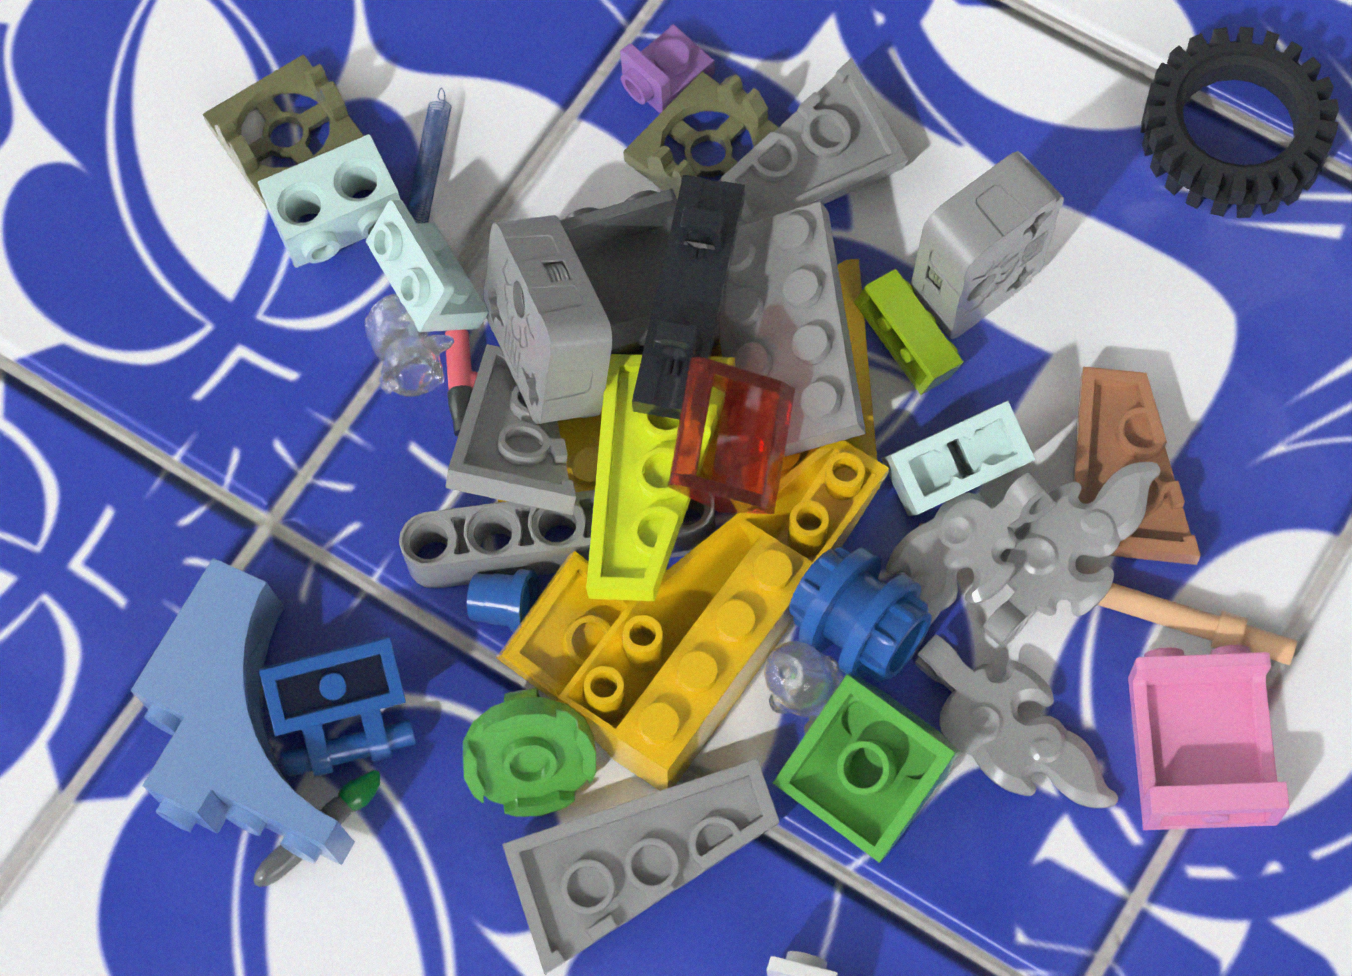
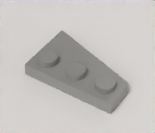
M851 57L837 70L835 76L817 93L814 91L801 103L798 110L776 131H771L720 178V182L726 181L745 185V200L739 226L815 202L828 203L904 169L908 157Z
M487 344L449 464L446 488L573 515L576 494L573 480H569L566 466L568 454L565 440L560 437L558 422L534 423L501 348Z

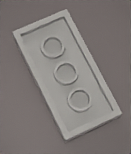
M819 201L739 226L719 316V337L722 357H735L736 372L728 391L737 459L747 468L866 434L829 212ZM706 244L707 249L715 250L713 245Z

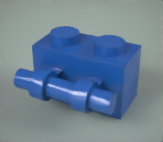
M388 635L260 667V678L275 736L302 729L306 746L281 752L287 778L313 771L315 778L334 773L332 766L369 756H371L372 762L392 758L390 752L392 750L416 745L410 719L388 725L383 724L380 709L406 703L391 639ZM361 714L364 731L326 740L322 724Z

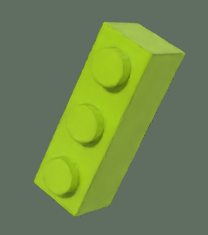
M897 269L867 284L854 301L920 395L950 379L963 364V360L960 358L955 345L947 340L936 325L934 316L923 307L915 296L910 283L902 278Z

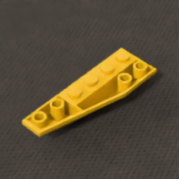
M845 440L818 448L667 569L655 601L631 600L557 697L558 702L569 705L586 719L595 741L614 761L659 791L675 786L793 622L794 616L789 612L790 601L804 574L824 552L843 546L887 477L889 467Z

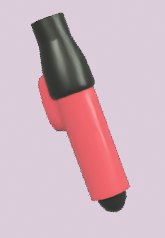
M449 330L445 332L449 389L447 398L453 420L454 435L457 437L478 372L472 371L469 332L467 330Z

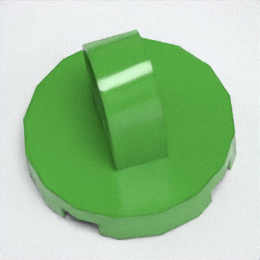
M537 687L505 693L504 702L490 707L474 720L463 739L464 780L473 796L480 802L484 803L485 796L492 802L503 804L504 814L515 817L543 816L568 807L575 801V791L584 785L587 779L591 783L596 774L595 738L583 716L567 704L540 697Z

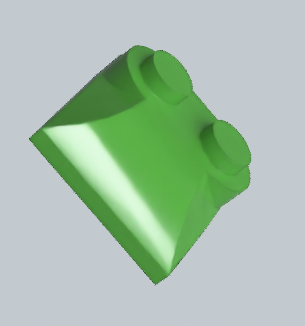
M847 674L777 775L773 784L877 862L881 863L935 788L946 780L951 771L952 764L960 754V751L938 730L887 693L858 676Z

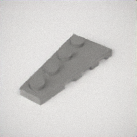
M758 758L502 844L544 975L779 824V819Z

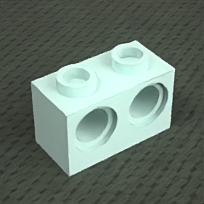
M370 134L258 181L269 214L295 268L309 262L320 263L332 258L339 249L362 239H367L387 203L391 200H400L398 190ZM373 190V193L365 198H351L359 191ZM318 214L309 222H296L303 215Z
M1006 401L881 459L883 464L889 467L888 475L907 516L920 514L1034 461L1035 457L1009 401Z

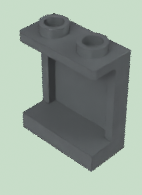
M673 189L661 192L653 190L641 191L631 195L625 202L601 209L593 207L581 208L570 213L565 219L560 220L609 319L612 331L611 354H643L677 203ZM719 321L713 346L719 345Z

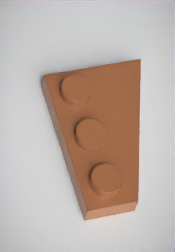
M1083 366L1080 376L1073 482H1078L1081 485V493L1078 497L1080 502L1083 504L1093 502L1108 479L1127 465L1139 462H1154L1158 464L1161 470L1159 476L1152 481L1149 487L1146 511L1140 526L1131 536L1121 541L1116 551L1110 556L1197 565L1201 555L1195 535L1190 533L1183 509L1185 501L1179 481H1175L1165 448L1167 440L1147 373Z

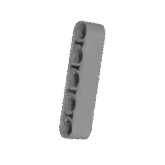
M699 481L696 482L687 509L699 512L702 518L694 524L681 525L670 558L685 556L715 532L714 499L711 491ZM595 490L575 492L576 501L573 515L508 501L430 511L415 515L405 523L399 538V545L410 576L424 587L445 588L468 585L476 573L515 575L519 569L533 570L537 575L557 573L569 554L574 551L589 561ZM559 525L568 526L575 530L569 539L562 542H551L544 538L548 530ZM493 534H505L511 538L504 548L496 551H488L480 547L483 540ZM441 542L447 545L445 551L436 558L422 559L417 556L419 550L428 543Z

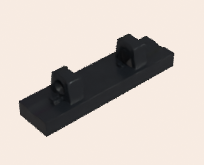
M683 175L632 398L633 412L697 423L745 200L744 184L712 181L689 175ZM684 242L713 245L715 250L684 245Z

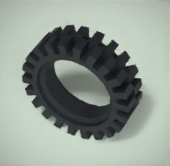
M1227 27L1213 30L1210 44H1207L1202 33L1189 39L1186 51L1180 45L1173 49L1169 54L1167 64L1161 62L1155 72L1141 121V133H1145L1142 148L1145 156L1153 154L1150 169L1156 178L1167 172L1168 177L1165 188L1175 196L1183 187L1187 188L1189 193L1186 204L1198 209L1203 197L1214 200L1210 214L1224 217L1228 204L1237 205V218H1251L1256 204H1260L1263 215H1267L1277 211L1281 198L1287 206L1297 201L1302 189L1304 188L1308 191L1315 183L1319 172L1322 171L1335 139L1339 123L1335 122L1339 112L1338 99H1330L1334 86L1329 76L1316 80L1321 64L1314 57H1311L1302 65L1299 64L1298 60L1303 47L1291 41L1283 53L1275 50L1280 35L1270 31L1266 32L1262 45L1252 43L1254 30L1252 27H1240L1236 41L1229 40ZM1238 80L1251 82L1267 89L1283 103L1293 123L1294 139L1286 150L1265 162L1249 165L1226 163L1210 156L1198 147L1186 128L1183 107L1193 94L1203 87L1218 81Z

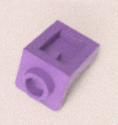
M674 24L641 52L631 43L620 50L622 65L621 82L624 88L638 103L645 104L648 102L659 113L702 71L710 77L715 73L714 60Z

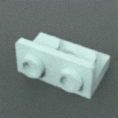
M389 201L366 239V243L419 332L479 329L489 311L435 223H416L403 201Z

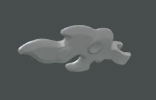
M1139 462L1121 468L1108 479L1099 491L1096 499L1089 504L1080 502L1078 497L1081 493V485L1078 482L1067 483L1049 492L1048 494L1056 502V505L1040 519L1026 523L1024 528L1015 531L1014 533L1018 540L1016 548L1006 549L1001 553V560L1003 562H1011L1016 566L1015 574L1007 583L1014 593L983 625V628L986 629L984 633L1005 649L1036 610L1047 616H1053L1057 611V602L1068 600L1071 603V612L1078 617L1098 605L1112 585L1114 571L1111 567L1106 566L1097 573L1083 574L1076 569V560L1082 555L1098 558L1108 557L1116 551L1121 541L1131 536L1137 530L1145 515L1149 487L1161 471L1158 464L1154 462Z
M1029 472L1022 475L1009 487L1004 500L995 507L978 494L963 493L946 501L939 508L934 519L920 525L899 542L889 558L886 571L890 575L903 572L921 585L920 599L928 604V612L932 616V624L940 611L950 607L956 600L958 594L956 576L957 572L963 568L972 569L974 574L973 584L965 594V600L969 604L982 603L1002 590L1015 574L1016 566L1011 562H1003L1001 560V553L1006 549L1016 548L1018 540L1014 532L1024 523L1036 521L1046 515L1056 505V502Z
M935 635L918 653L920 657L915 661V664L927 676L943 684L952 692L940 713L939 725L941 733L960 752L970 754L980 769L994 783L1009 792L1023 796H1032L1036 791V786L1031 780L1032 775L1041 772L1047 775L1057 789L1068 799L1079 805L1101 809L1112 807L1117 803V794L1105 784L1094 752L1081 737L1071 731H1067L1060 721L1051 716H1041L1031 720H1022L1019 717L1017 708L1023 702L1034 701L1045 707L1051 706L1054 702L1050 687L1035 671L1013 660L1007 663L1006 676L1000 679L993 676L992 668L989 664H982L972 670L962 662L957 652L938 635Z

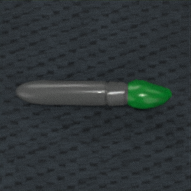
M372 770L356 779L350 780L341 787L338 796L327 802L319 811L335 819L341 825L351 815V812L362 809L373 799L380 786L381 774L377 770ZM280 844L257 868L253 878L254 884L258 887H264L277 882L303 859L294 855Z

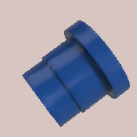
M519 569L515 575L494 573L493 575L474 574L467 593V613L469 619L476 622H486L490 625L509 626L511 632L514 633L540 597V582L537 573L533 570Z

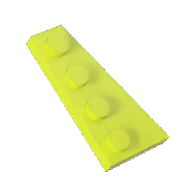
M611 354L603 395L586 585L589 599L655 601L736 372L735 357L710 358L696 423L633 412L632 398L642 355Z

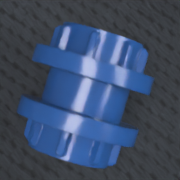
M842 546L824 552L810 566L799 582L790 601L789 612L794 616V624L800 628L799 641L815 653L823 652L833 644L839 646L842 649L839 658V669L846 675L851 674L861 679L869 675L878 682L891 679L913 657L931 624L932 616L928 612V604L920 599L921 585L905 574L898 575L885 584L878 579L881 571V558L864 547L858 548L852 553Z

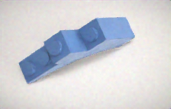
M212 558L130 690L148 709L144 718L157 728L173 735L142 786L160 803L156 813L185 831L191 832L197 823L218 834L226 819L256 836H260L265 827L283 836L280 843L281 846L310 863L315 864L320 855L342 865L355 841L338 821L317 810L293 790L274 757L267 736L263 714L262 682L259 670L260 667H264L270 639L278 618L285 607L267 582Z

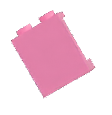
M1227 645L1215 648L1210 654L1184 655L1182 649L1166 647L1150 650L1144 654V657L1136 658L1129 674L1128 682L1143 830L1276 826L1289 810L1287 783L1277 781L1266 689V675L1271 668L1269 653H1251L1250 648L1247 646Z

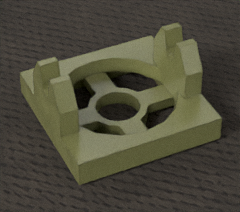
M304 54L202 114L206 125L266 209L267 206L258 181L291 167H269L259 162L274 155L282 159L292 158L296 165L363 137L361 131L349 117L346 105L335 83L328 81L321 64L313 67ZM297 93L312 98L318 104L301 114H297L294 112H282L273 98L280 94ZM257 109L266 123L263 127L262 137L248 145L242 135V125L248 113ZM330 121L329 136L322 149L313 155L308 148L311 142V131ZM283 123L299 125L303 129L300 141L290 147L274 145L270 141V136L278 125Z
M702 71L623 151L624 161L663 191L673 189L678 199L683 175L695 177L723 176L738 163V161L732 158L733 150L731 144L745 129L749 131L753 146L755 147L771 131L774 132L779 127L768 120V107L757 89L753 88L747 94L743 90L741 78L736 74L727 77L719 84ZM703 111L722 112L729 116L717 130H703L699 132L682 121L688 115ZM667 135L685 147V160L679 165L673 160L671 149L664 146ZM714 141L721 144L726 151V156L717 165L703 166L692 158L691 154L695 146L701 142Z

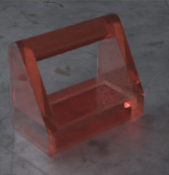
M692 357L690 359L668 487L718 512L774 514L795 388L781 380L707 358ZM713 386L726 393L711 480L696 475Z

